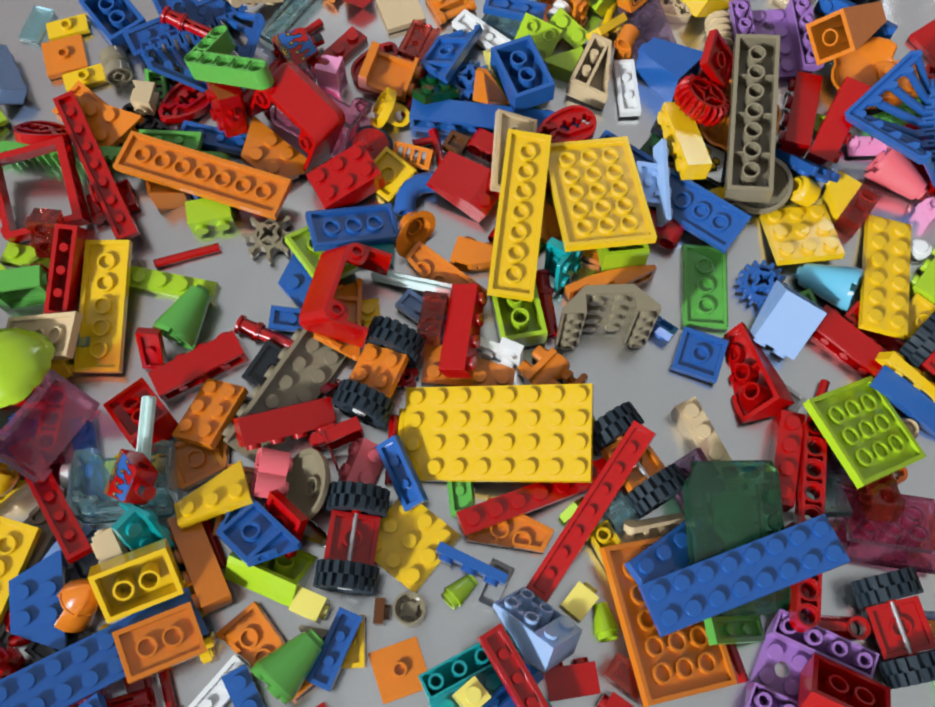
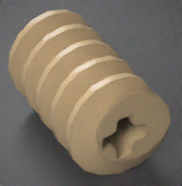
M725 10L712 12L704 21L706 40L709 31L717 29L733 52L732 46L734 44L731 33L732 28L730 26V13Z

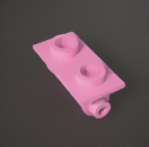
M854 135L850 137L846 144L848 157L877 156L881 151L884 153L890 150L886 144L872 136L858 137Z

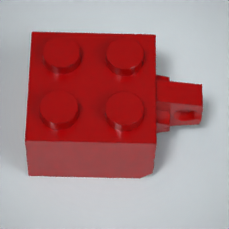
M206 82L208 88L205 90L206 98L212 105V109H209L213 122L216 121L219 131H223L227 138L248 133L250 125L246 115L243 91L240 87Z

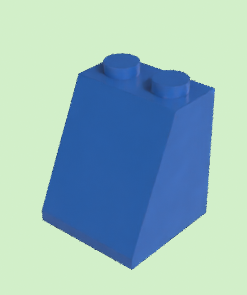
M653 37L648 43L644 42L640 46L638 59L635 62L636 77L667 102H674V91L681 79L690 74L694 76L696 74L699 75L701 70L700 59L702 58L703 51Z

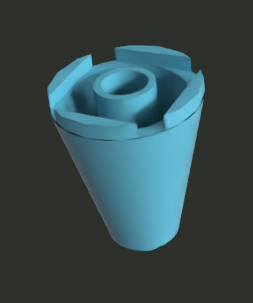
M805 263L803 267H798L795 279H798V285L805 289L811 288L815 295L842 311L848 312L864 269Z

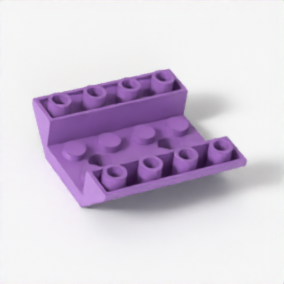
M750 0L729 1L734 37H736V34L781 35L778 82L790 81L791 78L794 79L798 71L811 74L824 67L825 64L818 66L816 64L805 26L815 21L811 0H789L785 9L752 10ZM763 27H769L772 31H767Z
M779 609L765 632V641L761 642L746 686L745 707H798L800 672L814 653L870 679L873 678L880 654L818 625L807 632H798L790 624L789 612ZM802 619V621L809 624V621ZM778 662L783 663L787 668V674L783 678L775 673V665Z

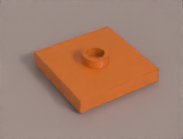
M82 34L41 43L46 73L50 80L61 78L63 74L89 67Z
M416 636L368 653L383 705L423 690L418 675L426 672L427 667Z

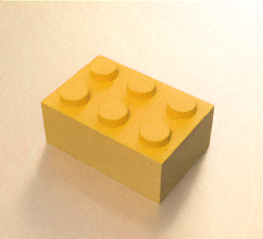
M167 538L91 566L87 577L107 624L184 594V580Z

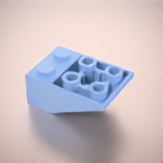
M522 587L493 604L495 611L524 658L542 672H547L574 654L583 629L574 624L571 619L566 618L555 610L553 606L541 600L531 590Z

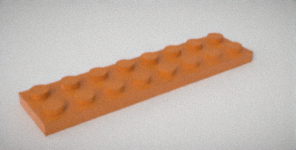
M132 130L113 164L115 171L273 220H277L293 184L289 178Z

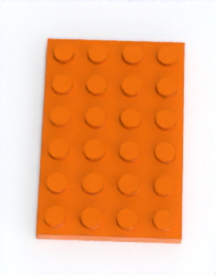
M661 537L610 545L600 549L643 707L738 684L726 645L709 646L704 621L660 638L638 589L639 586L624 564Z

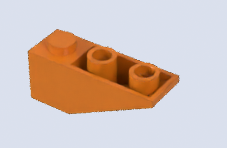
M458 236L450 263L460 271L470 274L490 271L493 243L476 241L469 236Z

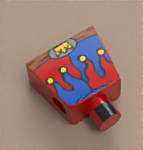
M302 27L272 37L273 48L283 63L292 61L302 71L311 66L310 64L318 57L319 51L317 47L325 43L319 32L309 36Z
M120 449L104 493L124 503L146 505L156 495L154 485L158 477V471L144 453Z

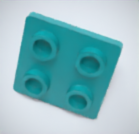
M551 237L546 246L544 269L550 270L551 275L555 276L554 292L558 293L562 287L565 288L570 283L571 276L580 271L583 265L581 258L585 250L565 252L563 241Z
M122 501L118 503L125 513L111 526V529L130 551L167 538L170 548L174 545V542L169 537L171 535L170 531L157 522L159 517L152 510L147 509L145 511L139 504L124 503Z

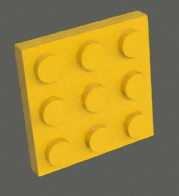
M825 204L811 205L809 207L780 208L772 213L759 214V219L777 266L844 258L845 251Z
M398 498L388 510L387 517L380 520L375 563L408 590L417 593L442 562L438 559L439 555L436 554L440 541L453 547L461 538V535L422 504L411 511H404Z

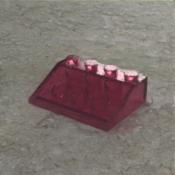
M836 484L834 531L851 562L896 569L915 567L916 572L935 575L934 499L865 488L857 489L852 486Z

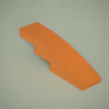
M655 265L628 266L590 275L566 285L564 296L569 302L585 285L635 284L638 286L653 278L657 267Z

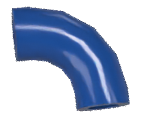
M435 171L415 174L403 182L395 197L394 214L396 216L403 217L408 212L416 211V201L421 195L436 193L426 185Z

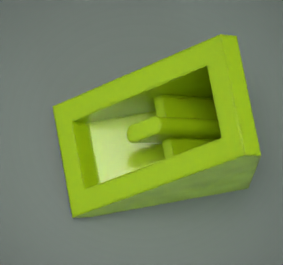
M583 47L544 58V63L551 77L569 83L583 54Z

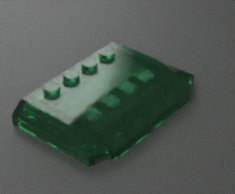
M772 460L691 462L690 467H692L689 479H685L683 485L689 566L784 530L779 471ZM784 588L714 617L777 613L779 609L787 611L790 605L791 588Z

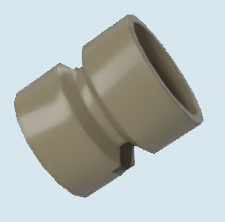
M115 45L101 50L99 58L107 83L114 86L128 84L133 79V73L125 49Z
M406 591L395 599L393 613L402 626L415 628L425 621L427 606L424 599L418 593Z

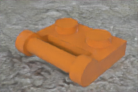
M425 0L440 25L458 16L464 9L469 12L477 10L474 0Z

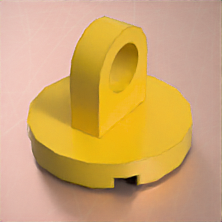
M386 87V91L381 92L373 108L375 117L370 118L372 126L380 129L388 122L396 127H404L410 122L408 108L396 102V90ZM403 111L405 113L404 119L399 121L394 119L396 112Z

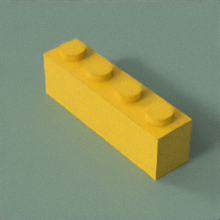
M664 102L661 111L658 112L657 121L662 127L663 138L667 139L669 154L672 155L675 162V170L678 171L681 180L706 179L713 163L696 121H692L690 117L685 116V113L679 110L680 107L675 102Z

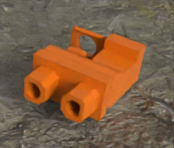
M538 345L532 352V357L538 361L534 366L524 360L517 367V372L524 378V385L560 384L558 382L559 379L563 380V384H585L588 380V376L585 373H582L577 379L574 378V373L569 370L570 364L566 358L558 354L554 348L548 350L541 345Z

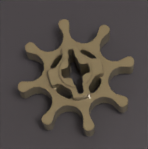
M287 215L280 222H275L270 218L265 222H258L254 217H250L251 224L256 229L252 233H242V238L244 242H255V245L248 249L251 258H255L259 252H266V260L268 264H272V256L275 252L282 251L287 257L291 256L290 250L285 246L286 242L284 241L285 235L292 233L285 231L288 226L292 225L290 216Z

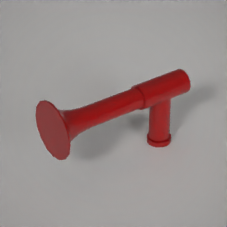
M432 128L429 130V137L412 139V144L421 147L432 144L433 150L436 151L435 156L439 166L444 159L438 130Z

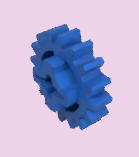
M472 59L469 60L468 64L463 61L449 81L451 85L459 89V101H462L464 98L467 101H471L473 98L475 70L478 67L487 68L486 65L480 67V61L476 64H473Z
M754 260L752 265L747 263L738 274L739 278L736 284L740 286L737 292L744 293L741 299L748 298L750 306L755 302L757 303V308H760L776 280L783 283L786 279L785 275L780 276L779 274L782 270L781 268L774 269L775 263L772 262L768 266L766 265V260H763L761 264Z

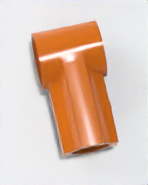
M625 24L614 41L615 51L613 57L615 60L632 59L635 43L640 35L636 26Z

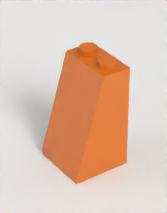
M877 1L845 7L806 24L817 66L858 50L887 21L882 2Z

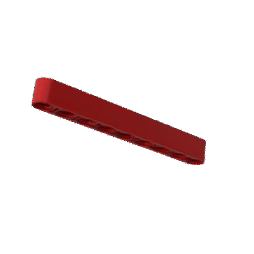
M811 416L804 423L795 497L794 525L807 521L805 515L815 518L825 514L827 441ZM810 426L816 428L817 431L812 430ZM808 447L813 448L816 453H812ZM807 469L812 470L815 476L810 475ZM806 492L811 493L814 499L809 498ZM822 574L791 586L789 621L792 628L798 632H807L820 622ZM801 587L809 590L811 597H806L802 593ZM800 613L808 616L809 624L802 621Z

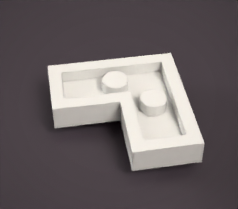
M482 336L480 337L481 343L480 347L477 348V352L483 358L488 360L493 358L510 368H517L522 363L524 345L502 337L499 344Z

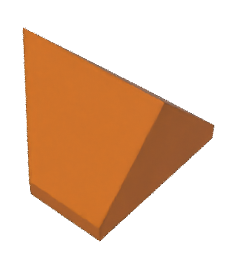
M478 67L475 70L472 101L485 104L508 105L509 101L487 68Z
M145 180L147 193L160 214L185 205V201L191 200L186 192Z

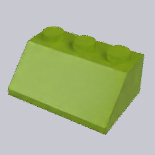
M299 549L296 557L287 559L282 555L248 567L232 551L228 555L224 578L290 607L299 586L305 587L318 557Z

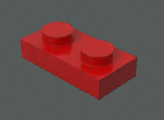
M138 327L135 331L142 368L154 369L159 364L168 363L161 329Z

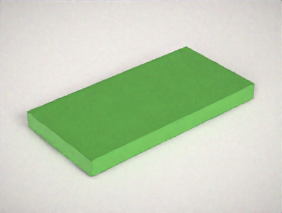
M682 244L681 328L686 326L700 330H728L727 253L724 254L712 246Z

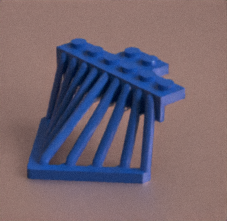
M152 0L159 17L122 32L132 55L140 54L148 70L205 93V90L208 89L206 81L201 82L193 78L173 41L175 39L184 54L187 55L191 48L185 35L189 37L194 47L201 39L199 36L186 30L180 32L170 24H162L160 17L164 7L168 5L174 11L181 14L186 13L190 19L208 27L210 25L212 29L222 25L220 22L222 21L246 35L248 41L246 47H243L233 38L236 44L234 51L239 56L249 58L254 56L265 19L261 13L245 12L248 8L243 6V4L235 8L226 0ZM233 17L254 21L252 28L234 20ZM162 44H164L182 73L174 70L172 62L162 50ZM150 49L153 50L162 65L156 63L154 58L150 56Z
M913 50L904 56L845 112V120L917 164H923L935 188L934 78L929 79L923 61V52L921 50ZM914 64L917 70L918 77L914 72V68L912 67ZM901 76L907 77L923 105L898 86L897 80ZM885 91H891V93L918 113L921 118L884 101L881 95ZM876 106L878 109L920 129L914 130L867 115L865 110L868 107Z

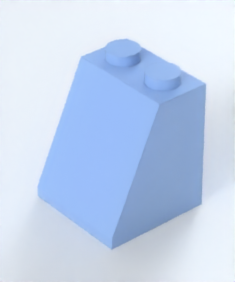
M776 280L750 332L755 337L753 340L763 347L769 345L774 348L773 352L783 359L788 356L794 360L827 313L812 300Z

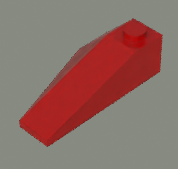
M743 322L724 334V339L729 341L726 355L731 367L729 378L730 383H733L734 390L732 401L742 423L745 424L775 416L781 409L785 410L795 403L785 383L759 344L753 340L754 337Z

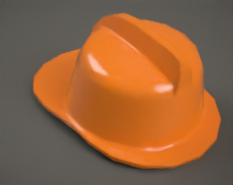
M411 211L401 218L399 223L400 232L396 239V251L399 256L405 258L418 240L424 244L430 237L436 225L435 217L431 212Z

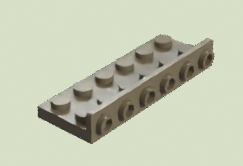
M298 327L291 337L294 340L289 348L285 346L278 355V358L281 360L277 366L271 365L264 375L267 378L262 386L257 384L250 394L253 399L249 405L244 403L236 415L241 417L317 399L321 394L320 387L330 381L346 356L314 339L313 332ZM230 422L222 433L225 436L223 442L255 463L258 449L247 451L246 447H239L234 424ZM291 436L284 437L285 442L271 445L270 441L261 443V448L281 451Z

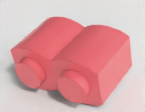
M263 447L258 448L250 486L252 497L268 499L269 492L276 489L285 497L287 496L289 483L286 482V476L293 467V458H290L291 452Z

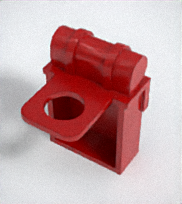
M125 179L116 182L130 213L140 210L129 180ZM88 184L91 194H88L85 198L93 223L96 225L102 224L104 219L108 223L92 185Z
M357 416L338 424L331 423L320 428L322 434L314 432L310 435L309 441L312 448L320 452L328 449L337 471L339 468L332 451L364 437Z

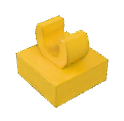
M214 631L209 632L210 634L203 638L208 651L199 655L203 664L212 661L215 656L212 650L217 641Z

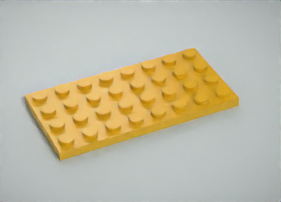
M589 383L407 387L403 445L420 482L592 483L594 385Z

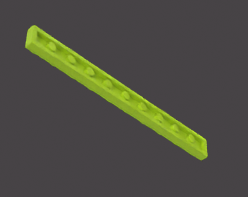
M8 242L0 262L3 265L17 268L39 263L49 269L51 250ZM131 266L130 290L178 299L190 286H197L199 284L210 291L208 293L211 296L209 305L213 306L219 289L218 282Z

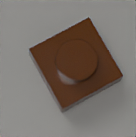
M452 129L442 144V150L446 152L451 151L462 156L467 149L466 146L470 141V137Z
M375 597L373 624L375 626H385L386 620H390L391 605H387L388 601L386 598Z

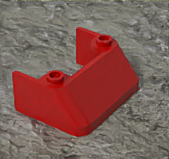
M288 61L281 64L272 73L275 82L270 88L255 90L248 115L252 117L276 105L301 130L299 144L308 154L303 170L306 172L330 159L344 126L345 114L294 62Z
M351 243L324 251L320 256L299 314L300 326L307 331L363 348L369 328L346 321L349 314L347 305L333 298L346 263L387 275L393 254L361 243Z

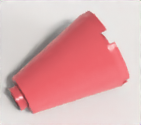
M887 146L890 149L889 151L884 153L881 151L865 169L867 172L863 173V176L909 200L915 198L918 200L927 192V182L911 160Z

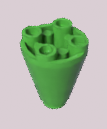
M312 629L307 633L304 631L257 660L250 671L260 681L263 680L268 685L267 690L277 700L280 699L286 705L295 698L322 652L321 647L325 642Z

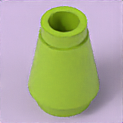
M466 574L445 587L441 596L446 604L454 610L463 605L478 585V581L474 576Z
M607 602L594 604V635L598 637L599 642H609L617 639L619 628Z

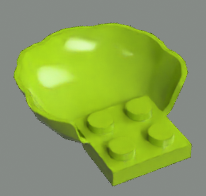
M19 327L0 328V408L23 401L47 377L56 349L46 335Z

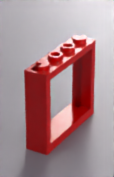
M59 136L0 153V219L2 223L1 234L5 240L19 244L54 234L55 223L79 227L91 223L72 143L65 137ZM57 151L72 214L17 229L2 166Z

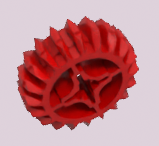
M690 74L681 79L675 88V95L673 97L676 100L675 104L680 107L679 110L683 111L685 116L690 117L692 121H697L699 125L701 123L704 126L718 125L723 121L730 109V102L727 100L728 96L723 93L724 90L712 83V80H707L706 77L701 78L697 74L695 76Z

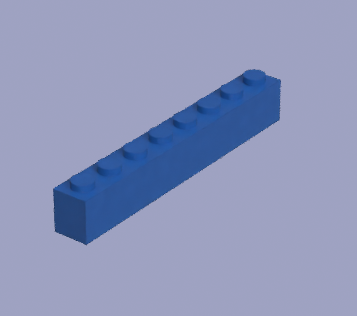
M413 98L409 120L411 129L429 131L432 128H436L438 132L450 133L453 129L461 134L473 136L479 128L494 134L495 112L498 109L512 113L514 111L510 105H493L467 100L448 99L424 105ZM532 108L516 112V114L537 119V128L547 117L554 113L552 110ZM575 122L572 123V125H575L576 128L579 127V125H576Z

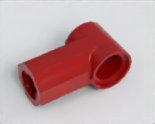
M821 615L820 622L817 624L850 641L865 639L871 632L870 623L862 616ZM852 622H855L860 627L859 635H855L851 631L850 626Z

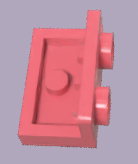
M366 438L353 441L348 448L349 456L347 461L339 469L338 475L340 477L338 481L363 482L364 484L370 483L374 485L383 465L376 449L378 444Z

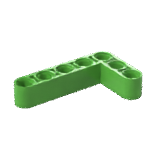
M225 25L213 28L184 57V61L195 80L256 90L268 89L275 82L265 60L229 55L236 48V44Z

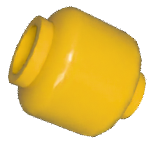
M804 175L797 176L793 179V190L789 199L799 206L809 207L818 200L821 192L820 185L810 177Z

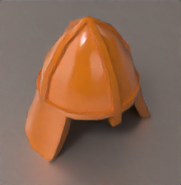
M88 578L69 581L57 595L64 611L59 616L54 627L63 632L78 633L92 625L99 604Z

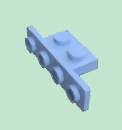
M663 138L653 147V163L636 162L648 206L656 207L657 227H663L673 216L670 201L672 190L669 185V148L667 147V139Z

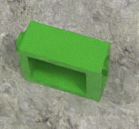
M40 265L0 270V308L4 311L44 306L48 272Z

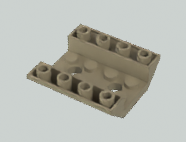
M635 284L585 285L562 308L555 348H561L562 350L574 349L578 347L582 331L594 332L602 329L608 332L621 329L623 346L631 348L642 347L646 345L659 317L661 305Z

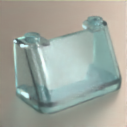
M161 440L152 445L150 462L158 471V477L154 485L156 495L146 505H140L145 511L147 509L152 510L159 518L175 515L174 504L178 502L176 446L173 440ZM95 448L74 450L66 502L81 523L89 525L115 523L125 511L118 504L120 501L106 495L104 490L117 457L105 458Z

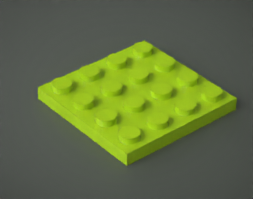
M872 375L808 399L803 403L857 489L927 457L887 397L869 386L873 380Z

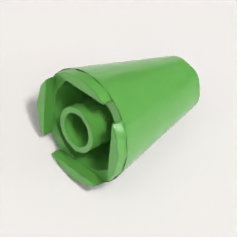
M199 284L197 286H190L154 322L153 328L161 329L162 336L168 340L172 339L178 342L179 346L193 350L211 300V296L208 294L210 291Z

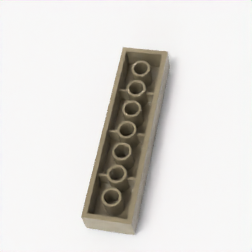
M736 34L732 61L725 201L770 203L774 191L781 35Z

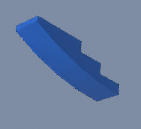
M886 365L882 366L869 386L887 397L891 405L904 413L903 417L916 421L919 428L935 438V403L905 378L895 373Z

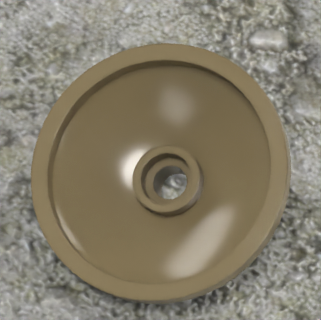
M775 157L774 191L770 203L731 202L739 209L751 214H768L780 209L788 201L793 190L791 171L784 162Z
M311 448L300 451L293 458L292 470L286 476V482L289 483L286 498L307 516L308 520L320 511L326 501L330 488V468L323 453Z

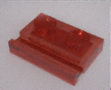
M413 19L397 50L398 55L413 61L417 57L421 61L437 37L440 36V28L435 29L432 28V25Z

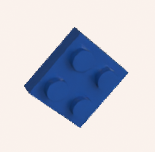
M684 326L670 370L715 384L729 341Z

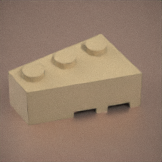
M592 33L569 80L565 92L566 95L603 111L608 98L612 40Z

